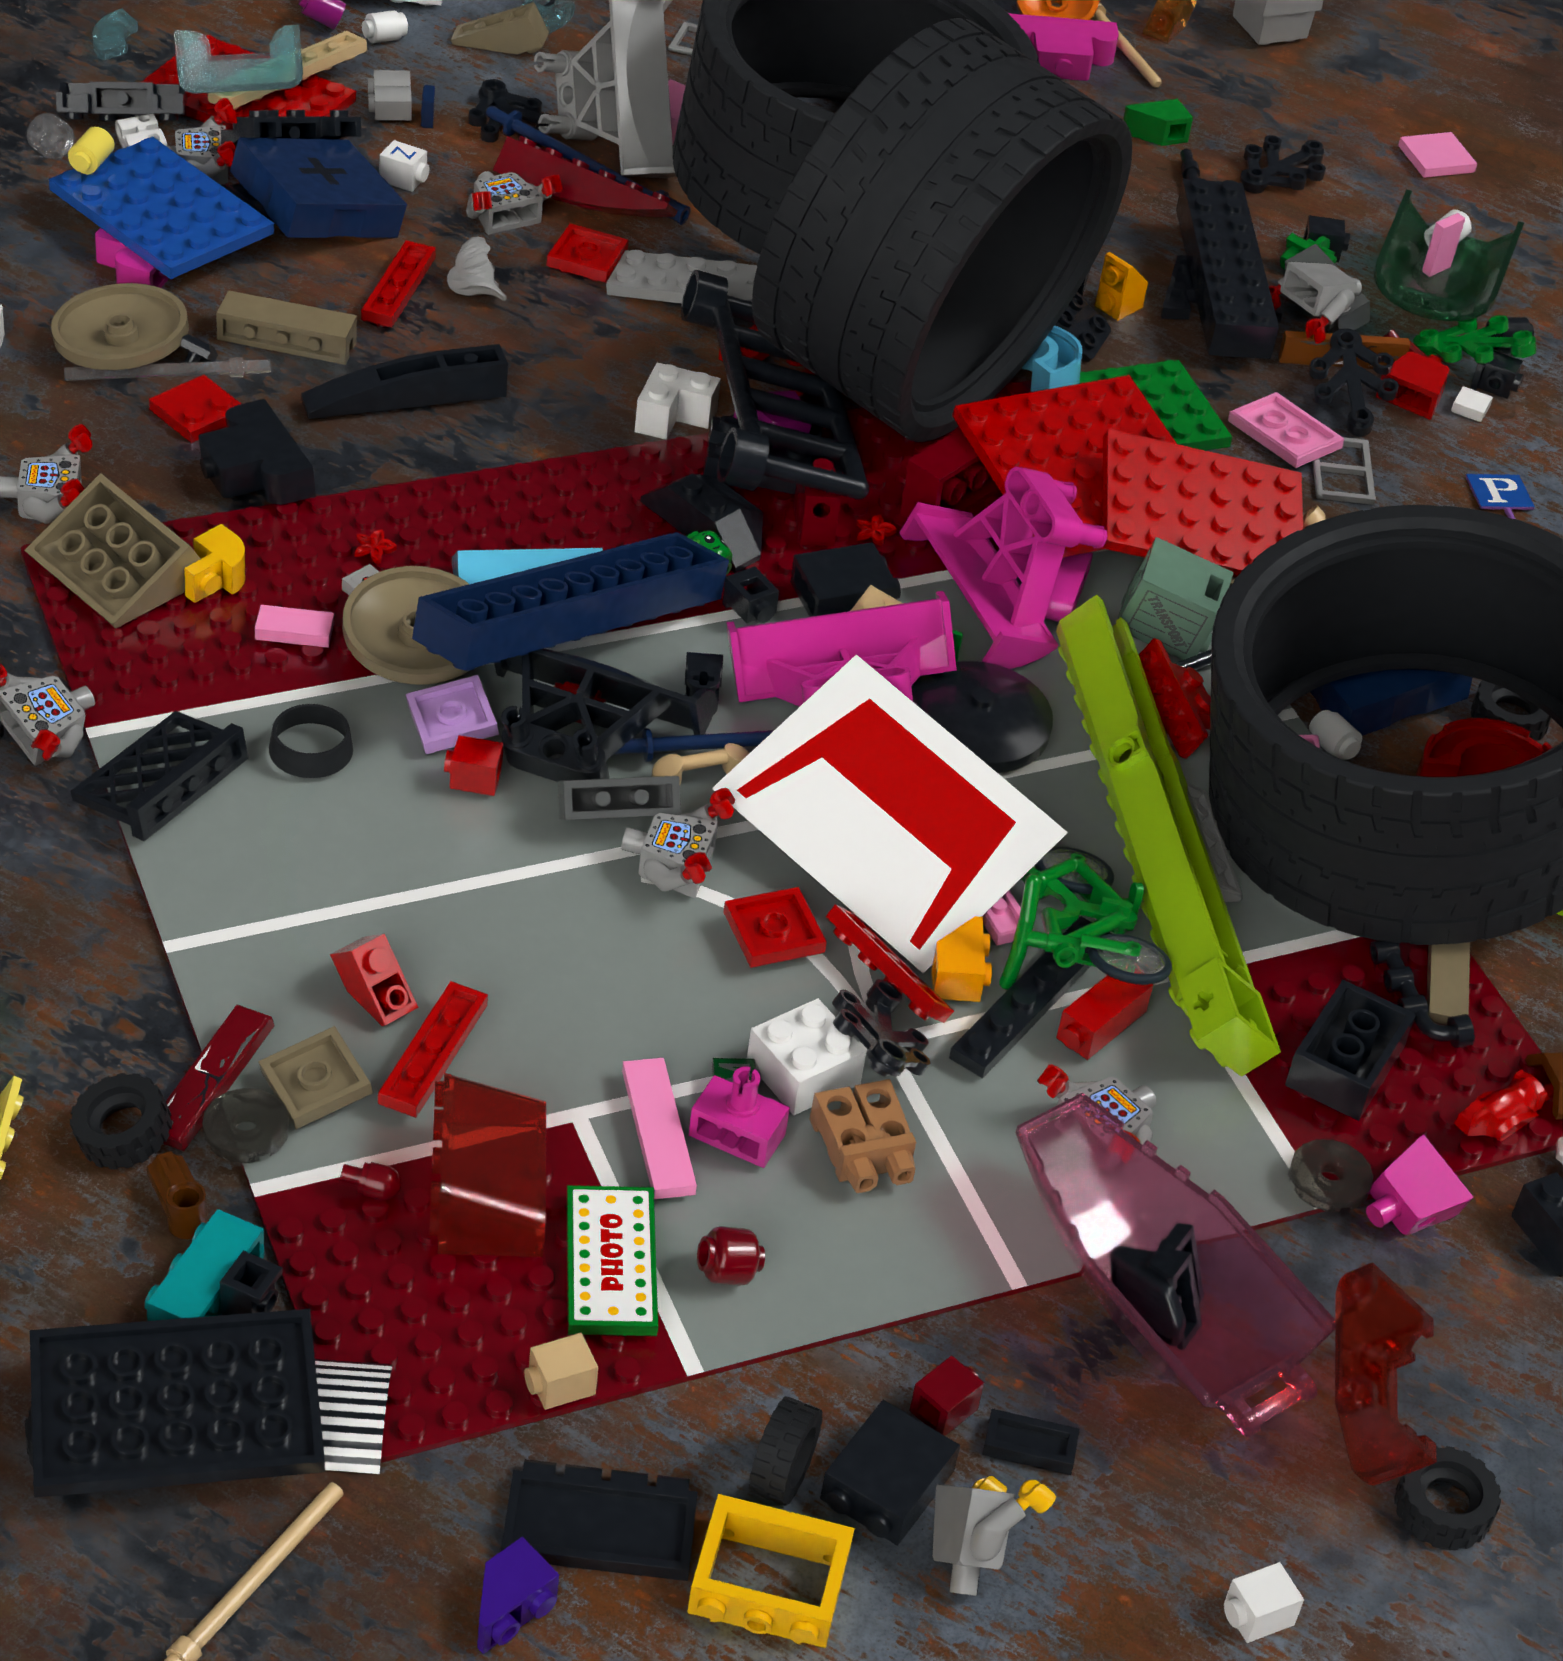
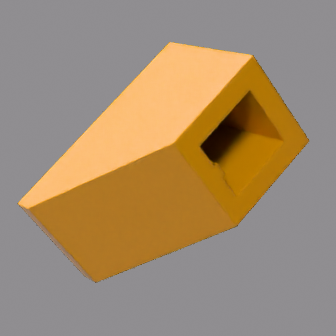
M1108 252L1105 254L1095 306L1119 321L1143 308L1148 281L1133 266L1113 253Z
M973 917L937 941L931 968L932 990L941 999L980 1002L983 986H990L992 964L991 962H985V957L989 956L990 934L983 932V917Z

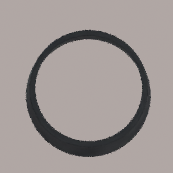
M302 704L283 711L273 723L269 743L270 758L279 769L297 777L320 778L335 774L350 762L353 755V743L348 721L340 712L324 705ZM312 723L329 726L339 731L344 736V739L340 744L328 751L303 753L285 746L279 740L278 735L290 727Z

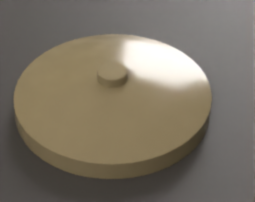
M137 283L112 284L85 291L64 303L55 313L51 323L53 342L57 351L74 364L98 370H124L156 362L174 352L181 345L182 337L188 334L189 330L187 310L183 302L176 295L156 286Z
M423 566L396 567L368 577L351 592L343 610V636L349 651L359 663L371 672L400 683L415 685L436 684L465 674L468 671L457 669L453 666L452 662L440 655L429 652L425 646L413 640L412 635L419 597L469 585V583L449 572Z

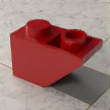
M385 933L362 937L330 954L346 991L381 1026H386L419 1008Z

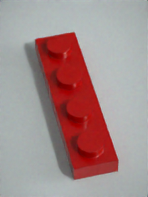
M405 240L362 307L361 320L378 326L392 328L434 262L436 247Z
M836 904L832 907L825 917L836 926L833 933L848 946L854 944L861 951L857 956L865 965L874 971L879 969L886 976L883 979L884 981L893 985L901 995L904 993L911 1000L908 1007L917 1016L925 1021L931 1017L945 1023L954 1010L853 912Z
M450 981L379 1090V1105L414 1118L418 1116L486 1009L488 994Z

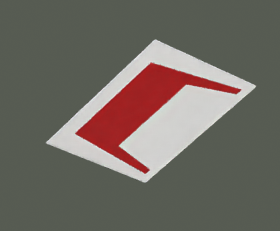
M857 654L712 788L714 791L721 788L729 789L735 798V803L732 805L733 808L922 973L932 966L937 941L973 917H982L1068 833Z

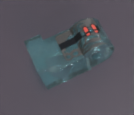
M527 0L523 2L522 5H526L535 1ZM541 0L535 2L549 34L567 24L575 11V4L571 0Z

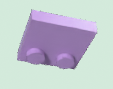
M478 675L406 694L407 704L425 754L455 747L458 735L479 739L499 735L497 722Z

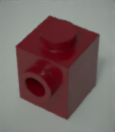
M951 1355L915 1384L909 1411L924 1424L946 1436L978 1410L984 1382L972 1368L964 1366Z

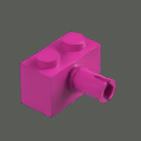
M740 1067L735 1070L733 1082L714 1075L692 1107L688 1136L764 1168L786 1135L790 1107L757 1093L761 1078L759 1072L754 1069L751 1080H749L751 1067Z

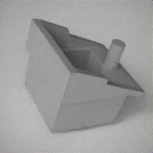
M1235 0L1233 17L1259 45H1269L1282 41L1293 42L1297 39L1308 37L1315 11L1321 10L1323 0Z

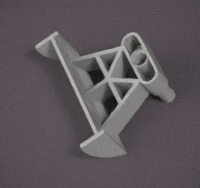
M609 0L610 21L580 51L562 50L557 54L538 52L535 55L534 62L544 63L543 65H534L538 72H555L558 115L542 114L540 116L538 124H548V127L539 126V130L545 134H560L565 139L594 140L597 136H601L618 144L622 176L666 179L676 177L673 166L663 0Z

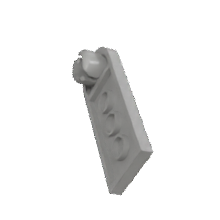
M625 250L606 283L607 295L682 304L684 291L692 272L700 270L726 277L728 280L727 295L752 302L757 265L735 263L731 260L715 261L702 257H681L670 253L655 254L646 253L641 250Z

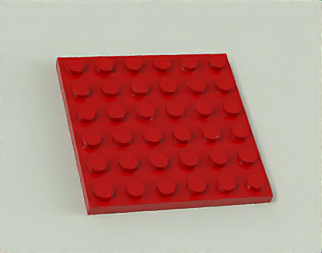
M1130 375L955 405L952 413L954 420L1003 495L1006 493V477L1012 468L1023 467L1046 472L1054 480L1074 483L1073 486L1077 488V495L1074 502L1070 505L1083 523L1102 526L1103 436L1107 429L1177 444ZM1078 544L1072 548L1065 547L1063 557L1103 550V548H1093L1092 546Z

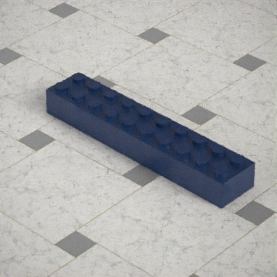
M675 532L421 596L418 598L412 639L425 646L429 652L440 655L452 662L453 666L457 669L471 671L482 665L500 663L507 658L528 655L536 650L553 648L561 643L578 641L586 636L603 634L611 629L622 626L628 627L633 623L653 620L658 616L679 613L683 609L704 606L705 603L719 600L722 597L729 560L688 537Z

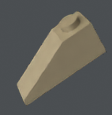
M535 2L457 25L451 37V42L457 46L517 55L524 52L534 53L539 51L543 47L549 31Z

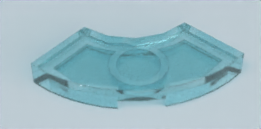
M122 8L100 19L95 25L92 34L93 49L98 58L106 60L128 53L125 39L138 31V22Z

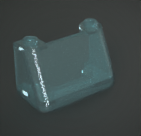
M284 25V27L279 28L274 33L272 42H269L270 53L211 55L210 42L201 32L190 30L174 31L178 80L181 87L189 93L290 89L299 85L303 78V44L300 25Z

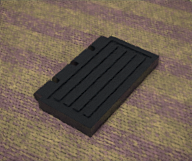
M524 1459L523 1471L513 1470L501 1551L523 1537L550 1565L688 1581L698 1494L697 1491H689L690 1479L658 1475L655 1487L647 1486L648 1474L612 1470L610 1481L601 1480L603 1468L566 1464L563 1476L555 1475L557 1463Z

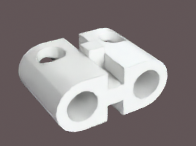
M154 114L115 121L117 136L122 148L150 137H154L167 146L166 138L161 128H158V122Z

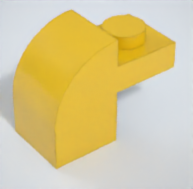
M220 524L193 538L194 551L201 559L184 568L185 596L194 603L214 594L222 588L233 595L242 588L245 582L244 543L238 535L223 524Z

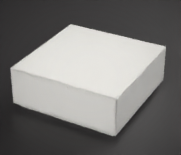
M1463 386L1453 403L1451 411L1481 422L1491 405L1493 397Z

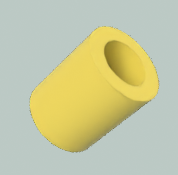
M90 127L68 151V160L71 166L82 174L94 173L113 152L115 147L114 140L105 129Z

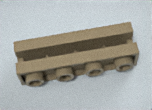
M229 290L216 312L217 340L343 365H346L349 359V349L353 350L357 343V315Z

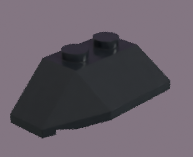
M692 473L666 483L641 496V503L686 537L694 531L699 533L707 530L714 531L732 552L731 571L734 573L760 560L763 511L728 485L720 483L717 477Z

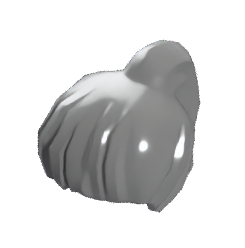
M479 236L471 237L462 244L455 259V266L448 272L447 283L449 288L457 294L466 296L492 295L502 301H506V295L498 288L499 284L494 279L495 267L492 266L487 256L491 248L486 244L485 238Z

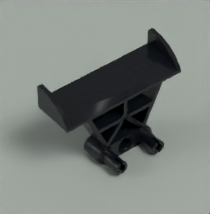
M544 648L530 652L528 655H518L504 659L500 663H494L497 676L504 678L507 670L522 675V708L520 707L519 714L517 706H509L501 715L502 723L505 727L501 738L504 743L508 763L516 769L556 782L563 780L609 779L606 760L655 718L692 729L694 735L705 734L718 706L716 694L712 690L702 688L689 697L664 689L614 667L583 657ZM534 679L555 685L556 682L564 684L568 681L580 686L577 694L574 695L571 692L534 681ZM601 690V698L606 699V702L629 709V711L594 700L597 691ZM534 705L544 708L534 713ZM578 720H581L584 728L576 731L573 737L556 732ZM593 724L607 728V730L597 737ZM555 754H561V755H562V756H560L559 758H555V759L549 758L550 756L555 755Z

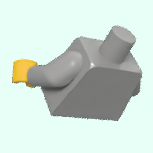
M994 1476L977 1480L971 1488L936 1485L932 1556L934 1561L952 1563L949 1592L977 1596L980 1568L1000 1570L1003 1565L1009 1530L1026 1517L1024 1511L1029 1506L1038 1514L1047 1511L1056 1499L1055 1493L1037 1480H1027L1021 1485L1018 1492L1019 1498L1015 1500V1494L1006 1493L1007 1487Z

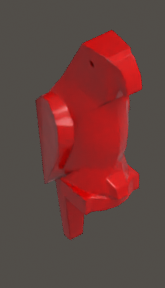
M1521 1069L1514 1074L1512 1082L1507 1087L1496 1091L1484 1092L1478 1096L1468 1107L1459 1113L1454 1124L1467 1136L1485 1135L1495 1137L1498 1141L1502 1142L1539 1116L1536 1111L1541 1109L1543 1104L1553 1097L1554 1088L1551 1083L1542 1086L1536 1077Z

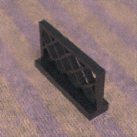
M175 711L70 791L72 800L130 825L132 836L145 841L249 759L244 730L233 723L224 729H220ZM177 726L189 730L187 732L168 734ZM209 740L204 745L196 746V742ZM191 743V747L169 750L168 747ZM163 747L161 752L142 754L147 749ZM183 760L177 766H170V762ZM165 763L164 768L144 771L142 769V766ZM137 767V772L115 775L121 769ZM156 781L153 785L144 787V782ZM138 783V788L116 791L117 786ZM110 788L108 793L91 794L97 789ZM131 801L126 805V808L117 805V803Z

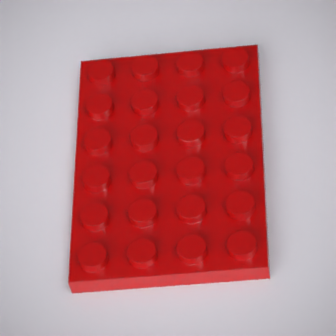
M203 34L141 82L186 84L187 103H185V116L204 123L211 116L215 117L218 115L214 110L215 105L208 102V89L275 60L269 59L265 55L242 49L238 45L223 42L211 35ZM313 74L308 79L292 83L283 90L264 95L260 100L241 105L239 109L235 110V120L231 123L223 122L222 126H225L226 129H233V123H237V117L249 116V111L278 110L279 116H286V110H305V116H330V110H346L355 103L356 90Z
M1108 428L1103 436L1102 526L1107 530V540L1102 548L1145 557L1154 539L1158 537L1232 571V577L1236 578L1248 564H1252L1253 560L1267 548L1298 530H1303L1302 472Z

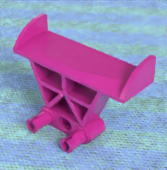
M1014 467L1008 472L1006 477V493L975 517L970 512L918 502L902 527L900 535L904 540H929L994 641L982 662L992 663L1008 669L1022 667L1043 658L1059 646L1045 625L1044 619L1065 547L1072 548L1082 544L1092 546L1093 548H1101L1107 540V530L1104 529V526L1083 523L1070 505L1074 502L1077 495V488L1073 486L1074 483L1054 480L1046 472ZM989 538H993L999 547L998 551H996ZM1017 577H1019V579L1022 582L1021 586L1016 581Z
M944 591L936 592V599L738 628L735 627L734 621L726 622L739 702L777 697L800 707L856 654L912 702V685L920 676L957 671L950 603Z

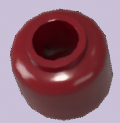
M724 1226L715 1227L707 1236L701 1238L697 1249V1265L699 1269L704 1271L706 1278L710 1282L716 1284L747 1285L754 1279L756 1272H760L763 1269L765 1263L764 1247L759 1245L757 1236L749 1229Z

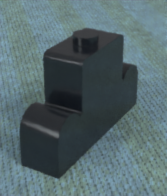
M265 399L231 407L225 414L227 428L203 433L198 436L202 473L205 479H211L223 498H231L263 489L265 500L272 504L282 505L316 496L313 466Z

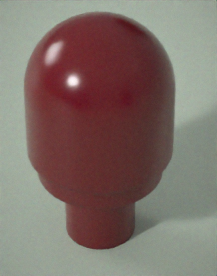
M364 1162L363 1168L344 1164L339 1180L358 1185L357 1192L363 1193V1196L378 1200L392 1199L401 1188L399 1173L390 1166L371 1162V1164Z

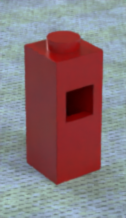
M1109 975L1105 976L1063 1010L1056 1038L1064 1043L1066 1047L1089 1060L1146 1013L1153 984H1132L1120 981Z

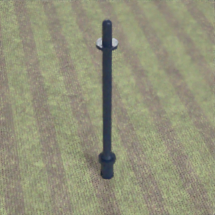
M494 106L486 109V115L489 118L503 125L504 135L510 137L517 132L545 148L549 147L562 153L563 157L570 161L575 158L590 165L588 170L598 174L599 169L607 171L617 177L616 182L625 185L626 180L631 181L644 188L642 193L652 196L653 191L522 122L520 111L513 110L507 114ZM664 190L656 191L671 199L669 204L677 210L676 216L669 218L675 220L680 225L684 224L690 215L691 208L669 197V193Z
M644 728L642 738L631 739L615 754L643 753L645 762H651L654 752L724 748L728 743H734L742 747L758 746L774 730L653 737L651 730Z

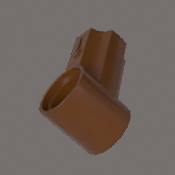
M172 1151L158 1154L155 1160L147 1165L146 1170L147 1176L167 1215L169 1231L177 1238L193 1239L198 1226L203 1222H208L205 1189L201 1184L195 1182L182 1155L173 1154Z

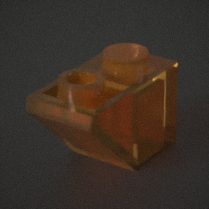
M1157 0L1142 33L1169 44L1185 28L1197 3L1196 0Z

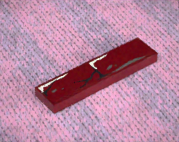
M238 1004L234 1007L166 1100L172 1115L170 1116L172 1129H169V1137L163 1144L181 1151L186 1150L275 1025L271 1016Z

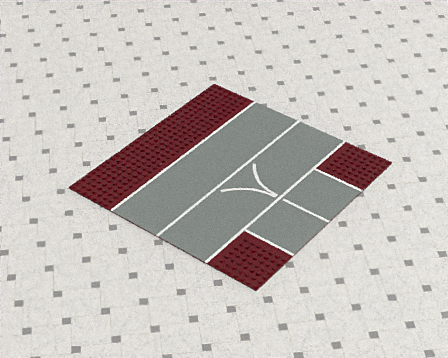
M1032 380L1011 382L993 399L1031 392ZM862 407L846 410L869 484V493L860 500L840 495L834 546H800L793 509L794 494L761 487L751 491L728 485L763 511L761 558L740 571L755 566L779 590L777 611L765 623L809 617L790 582L795 554L873 542L871 537L857 541L858 533L863 530L857 526V520L871 522L872 517L881 514L884 522L891 523L897 528V533L884 538L882 546L874 543L879 554L885 557L893 578H897L900 583L901 595L897 600L902 603L936 599V592L944 591L950 603L952 630L963 634L958 662H982L994 641L929 540H904L900 535V531L907 521V518L900 515L902 505L901 495L905 486L908 460L913 455L919 454L932 446L936 441H940L960 428L959 426L937 439L926 442H914L906 439ZM812 425V427L822 431V437L833 439L831 430ZM709 432L624 447H613L594 452H582L557 458L552 457L539 461L516 463L496 468H485L459 474L454 473L435 478L418 479L392 485L386 484L379 487L350 490L331 495H319L282 505L269 504L247 507L245 509L165 521L162 523L189 544L193 550V538L220 524H223L238 535L245 547V582L242 588L233 595L222 588L196 603L188 599L184 591L183 594L118 628H114L29 556L24 550L30 544H25L21 547L24 565L70 692L82 686H87L94 696L95 705L84 711L86 717L83 728L98 770L175 711L220 729H224L233 723L244 730L249 759L148 839L142 841L133 837L130 825L119 820L117 822L200 1053L237 1004L271 1016L273 1019L274 1028L232 1084L219 1105L275 1261L278 1266L283 1267L281 1277L293 1310L310 1309L315 1359L393 1364L386 1403L381 1463L1110 1269V1252L1115 1246L1121 1245L1156 1252L1162 1239L1168 1236L1177 1223L1194 1225L1196 1245H1201L1374 1199L1370 1194L1369 1188L1422 1135L1426 1136L1457 1176L1556 1150L1557 1139L1563 1137V1119H1555L1552 1114L1553 1097L1546 1101L1541 1109L1536 1111L1539 1114L1538 1117L1502 1142L1498 1141L1495 1137L1485 1135L1467 1136L1454 1124L1459 1113L1468 1107L1478 1096L1484 1092L1496 1091L1507 1087L1512 1082L1514 1074L1521 1069L1536 1077L1542 1086L1551 1083L1543 1066L1527 1065L1525 1061L1527 1055L1542 1053L1471 954L1469 1017L1475 1034L1473 1045L1455 1048L1451 1041L1431 1039L1424 1035L1415 1022H1413L1404 1049L1359 1121L1285 1086L1296 1050L1342 980L1396 1005L1398 999L1403 997L1400 991L1388 993L1385 988L1383 973L1389 968L1386 963L1378 965L1373 963L1370 955V943L1375 940L1338 931L1331 926H1324L1282 905L1274 899V896L1267 894L1239 868L1230 856V850H1227L1243 899L1239 902H1225L1252 982L1255 989L1262 996L1281 1053L1244 1076H1239L1228 1066L1222 1067L1211 1052L1206 1048L1201 1050L1196 1046L1189 1033V1029L1192 1028L1190 1019L1182 1008L1175 1004L1168 992V987L1171 986L1168 977L1164 981L1153 984L1146 1013L1089 1060L1066 1047L1064 1043L1056 1038L1063 1010L1107 976L1097 967L1091 966L982 1079L949 1059L951 1047L1007 991L1001 988L999 979L1013 942L996 946L990 936L989 956L985 957V962H991L992 977L990 986H983L980 1002L942 999L954 1010L946 1022L942 1023L931 1017L925 1021L917 1016L908 1007L911 1000L903 993L901 1002L891 1013L892 1031H908L910 1028H913L925 1035L929 1041L923 1053L930 1059L931 1064L921 1076L915 1075L905 1068L900 1076L889 1075L884 1077L870 1067V1059L867 1054L865 1057L861 1084L886 1079L891 1080L907 1120L910 1133H913L916 1140L913 1154L916 1170L911 1183L893 1184L889 1174L883 1173L878 1174L877 1186L871 1191L856 1193L849 1181L839 1182L835 1173L836 1167L833 1166L829 1158L827 1146L820 1131H814L809 1120L811 1108L794 1116L789 1111L786 1135L764 1168L688 1136L692 1107L713 1077V1058L747 1059L751 1028L817 998L836 1017L839 1011L835 1009L832 1001L842 989L853 993L859 999L861 1005L874 1018V1013L865 1003L868 999L866 993L876 980H883L886 976L879 969L874 971L865 965L857 956L861 951L854 944L848 946L833 933L836 926L825 917L835 904L848 911L851 910L735 808L732 817L724 820L717 816L716 844L710 860L712 869L705 873V880L701 883L697 896L694 898L675 890L661 891L651 881L642 878L638 874L640 854L621 849L626 828L629 827L648 832L654 816L561 820L559 819L558 782L514 768L507 761L504 747L502 773L495 796L450 789V773L444 772V762L448 749L425 754L407 704L406 694L478 675L497 722L499 735L485 738V740L502 742L501 735L505 728L501 719L502 712L509 706H517L519 714L520 707L522 708V675L507 670L504 678L497 676L494 663H489L476 667L474 670L468 671L449 681L415 685L392 681L371 672L356 660L344 640L342 629L343 610L349 595L342 590V578L368 564H371L379 572L403 566H423L453 574L452 556L457 551L567 548H602L607 550L675 532L682 534L641 503V496L666 483L692 473L703 475ZM999 491L967 512L972 513L975 517L1003 496V494ZM820 508L813 509V513L816 516H819ZM382 529L385 538L397 545L396 551L390 554H383L380 564L372 561L370 553L365 556L354 557L355 550L361 546L357 541L356 534H364L370 537L374 531ZM989 538L996 551H998L999 547L993 538ZM1103 549L1092 552L1093 557L1090 570L1076 608L1097 594L1103 600L1109 620L1113 626L1118 619L1122 607V599L1144 557ZM730 570V572H729L726 576H729V575H732V574H735V573ZM1017 577L1016 581L1021 586L1022 582L1019 579V577ZM724 587L721 599L705 603L704 606L690 607L681 610L679 613L665 614L653 620L640 621L628 627L622 626L608 630L603 634H593L583 637L578 641H568L558 644L553 648H544L583 657L614 667L659 687L686 695V685L684 683L687 652L723 654L721 687H719L718 709L713 715L705 734L775 730L799 708V706L777 697L746 702L738 701L726 622L734 621L736 628L765 623H760L758 620L746 623L731 607L725 608L722 605ZM269 605L333 612L334 626L329 648L255 640V625L260 606ZM1044 619L1045 625L1058 645L1061 646L1056 633L1059 622ZM1132 637L1139 654L1148 644ZM1211 641V643H1210V645H1209L1207 651L1211 649L1212 641ZM1057 647L1056 650L1037 661L1010 669L1027 678L1044 694L1052 710L1053 726L1048 745L1036 760L1022 768L998 774L1068 832L1054 847H1069L1083 850L1105 861L1114 873V882L1111 888L1121 898H1128L1133 883L1132 875L1134 870L1123 853V848L1126 845L1114 825L1117 818L1106 800V795L1109 793L1106 785L1098 775L1097 771L1100 769V765L1090 750L1089 745L1092 741L1081 723L1084 716L1073 698L1076 691L1066 676L1065 672L1068 670V667L1059 654ZM1167 653L1172 663L1182 661V659ZM1208 665L1196 671L1203 677L1204 682L1202 684L1211 696V665ZM534 679V681H537V682H540V683H543V684L550 685V686H553V687H554V685H552V684H548V683H545V682H542V681H539V680ZM606 702V704L629 711V709ZM302 704H319L340 712L346 718L350 727L353 743V755L350 762L335 774L320 778L297 777L279 769L270 758L269 743L273 723L283 711ZM534 705V713L544 709ZM1291 705L1278 714L1279 718L1298 735H1312ZM657 718L645 727L651 730L653 737L694 735L692 729ZM574 722L556 732L573 737L576 731L584 728L582 724ZM308 723L290 727L279 734L278 738L285 746L292 750L303 753H320L336 747L344 739V736L329 726ZM593 724L597 737L607 730V728ZM1163 724L1169 744L1180 762L1186 782L1205 790L1209 798L1210 730L1206 729L1208 737L1187 759H1184L1178 755ZM177 726L168 734L187 732L189 730ZM643 730L633 738H642ZM209 740L196 742V746L204 745ZM191 743L168 747L169 750L191 747ZM757 746L743 747V748H745V749L750 753V752H752ZM163 747L147 749L142 754L161 752ZM719 749L654 752L651 762H645L643 753L613 754L606 760L609 778L652 777L654 764L665 755L678 754L686 756ZM555 754V755L550 756L549 758L555 759V758H559V757L562 756V755H561V754ZM183 760L170 762V766H177ZM165 763L142 766V769L144 771L164 768ZM722 764L682 772L680 785L681 814L691 813L706 804L711 805L710 797L715 792L712 788L727 775L722 768ZM137 767L121 769L115 775L137 772ZM156 781L144 782V787L151 786ZM138 783L117 786L116 791L138 788ZM105 788L107 793L110 792V788ZM131 801L117 803V805L126 808V805ZM1069 857L1048 858L1043 861V864L1046 868H1049L1069 859ZM1087 863L1103 880L1106 879L1098 868ZM1076 870L1070 872L1078 875L1086 884H1089ZM1022 879L1010 889L1020 907L1025 886ZM799 887L827 941L825 953L750 968L723 913L725 901ZM1072 892L1080 901H1085L1078 893ZM1050 895L1038 901L1033 931L1045 933L1041 918V912L1044 908L1051 907L1060 911L1065 909L1059 899ZM1140 905L1136 926L1133 931H1126L1124 935L1138 937L1156 945L1150 936L1151 922L1144 914ZM1082 916L1091 922L1096 921L1095 918ZM983 925V932L989 934ZM870 928L906 965H908L932 989V966L928 968L924 973H922L904 956H902L896 949H894L888 942H886L880 935H878L872 928ZM1068 928L1062 929V930H1061V931H1062V934H1063ZM385 933L419 1008L386 1026H381L346 991L330 954L362 937ZM1401 942L1399 943L1400 957L1404 965L1411 968L1414 975V985L1419 995L1422 994L1426 998L1428 945ZM1028 946L1017 980L1045 953L1044 949ZM1141 950L1139 956H1129L1105 951L1101 955L1134 964L1137 974H1153L1162 970L1159 961L1144 950ZM450 981L488 994L486 1009L418 1116L414 1118L379 1105V1090ZM335 1026L369 1079L373 1093L301 1128L295 1129L261 1073L258 1061ZM853 1035V1037L867 1052V1048L860 1042V1040L855 1035ZM900 1047L904 1052H909L904 1047ZM664 1057L697 1188L696 1195L654 1199L658 1301L657 1336L583 1335L598 1365L596 1395L545 1410L538 1394L532 1395L529 1392L525 1381L524 1369L529 1367L531 1347L573 1335L568 1334L567 1185L650 1187L622 1067L623 1061ZM1049 1064L1059 1067L1067 1074L1068 1080L1072 1082H1098L1108 1077H1114L1131 1091L1141 1085L1148 1086L1156 1096V1105L1151 1108L1153 1117L1150 1128L1153 1132V1137L1146 1158L1141 1162L1130 1161L1127 1163L1123 1160L1109 1174L1104 1173L1053 1126L1059 1098L1049 1097L1046 1092L1048 1087L1037 1082V1079ZM760 1079L757 1093L783 1104L765 1082ZM880 1094L869 1095L867 1101L869 1103L879 1101ZM831 1102L827 1105V1108L829 1110L840 1109L841 1102ZM364 1162L370 1164L375 1162L390 1166L401 1177L400 1191L389 1200H378L363 1196V1193L357 1192L358 1185L339 1181L343 1165L347 1164L363 1168ZM720 1226L744 1228L751 1230L757 1236L759 1245L763 1246L765 1250V1263L763 1269L760 1272H756L754 1279L749 1284L739 1286L712 1283L706 1278L704 1271L699 1269L697 1265L699 1242L713 1228Z

